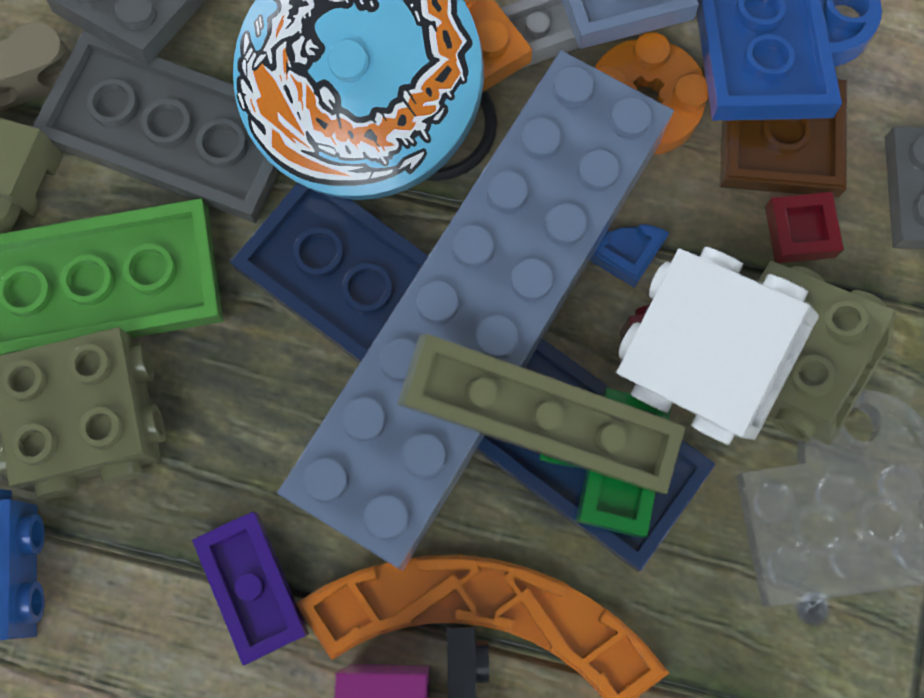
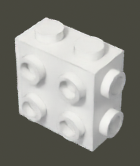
M704 247L699 257L678 248L672 262L666 261L663 263L652 280L649 297L653 300L642 322L634 323L622 340L619 358L623 360L616 373L636 383L631 393L635 398L668 413L673 403L695 413L696 416L691 426L718 441L730 445L735 434L742 438L755 440L819 315L809 304L803 302L808 291L794 283L768 274L764 283L760 284L738 274L743 264L720 251Z

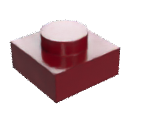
M833 192L773 197L766 204L765 211L774 261L776 263L836 258L844 251Z

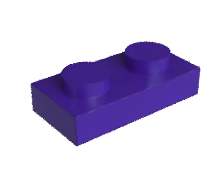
M252 511L192 539L242 666L310 635L259 513Z

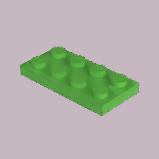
M202 198L0 234V356L120 327L132 338L224 322L209 211Z

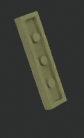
M427 333L419 336L397 405L662 494H667L686 428V426Z

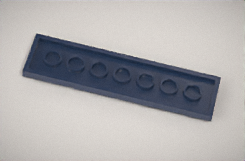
M296 183L233 257L230 263L237 272L358 363H361L425 263L428 255L351 199L331 197ZM542 339L525 368L600 396L606 388H610L544 339ZM487 435L483 437L476 449L479 454L636 572L642 571L716 465L682 440L667 494L655 493L647 537L639 538L575 522L586 469L565 467L540 461V453Z

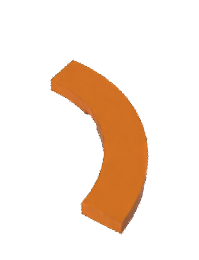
M464 555L420 556L411 558L404 571L388 562L358 570L333 581L296 603L331 660L367 640L398 629L430 623H460L500 630L533 642L554 654L574 669L595 689L601 698H637L669 674L650 648L623 621L590 597L575 590L561 580L528 567L496 559Z

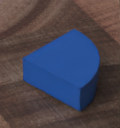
M647 224L639 225L638 227L619 228L610 232L607 231L590 261L635 288L665 242L669 232Z

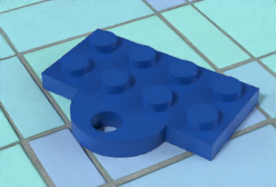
M697 0L699 6L696 14L712 121L834 118L842 105L835 67L854 60L867 48L881 22V1ZM835 6H848L854 9L860 17L844 16L837 11Z

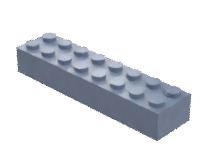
M560 50L277 494L404 571L485 436L484 434L397 405L419 336L427 333L513 365L526 368L658 148L674 110Z

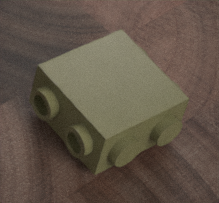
M770 261L759 280H751L763 284L767 275L772 274L800 286L808 291L803 302L809 304L819 317L768 416L774 419V424L782 432L797 440L810 442L814 438L831 446L893 340L895 310L888 308L881 299L871 293L861 290L849 292L826 283L821 276L802 266L789 268Z
M117 327L0 356V432L2 442H0V472L8 480L9 487L36 493V499L39 500L54 499L76 493L78 491V482L101 477L102 483L123 482L141 476V466L161 462L158 443L165 441V426L157 405L150 404L146 382L154 379V369L150 353L145 344H139L124 330Z

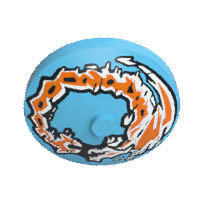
M255 0L242 24L236 43L233 63L234 93L242 122L250 138L265 158L280 172L315 192L331 197L354 200L377 199L400 193L423 182L444 166L460 148L475 121L481 102L484 83L483 52L472 15L464 0Z

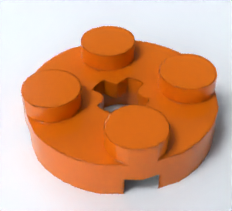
M648 32L640 35L637 40H628L614 46L595 65V68L635 90L638 87L654 89L658 93V102L674 110L663 138L653 155L668 153L680 147L692 136L703 116L709 96L706 78H704L701 68L686 51L669 43L668 39L662 34Z

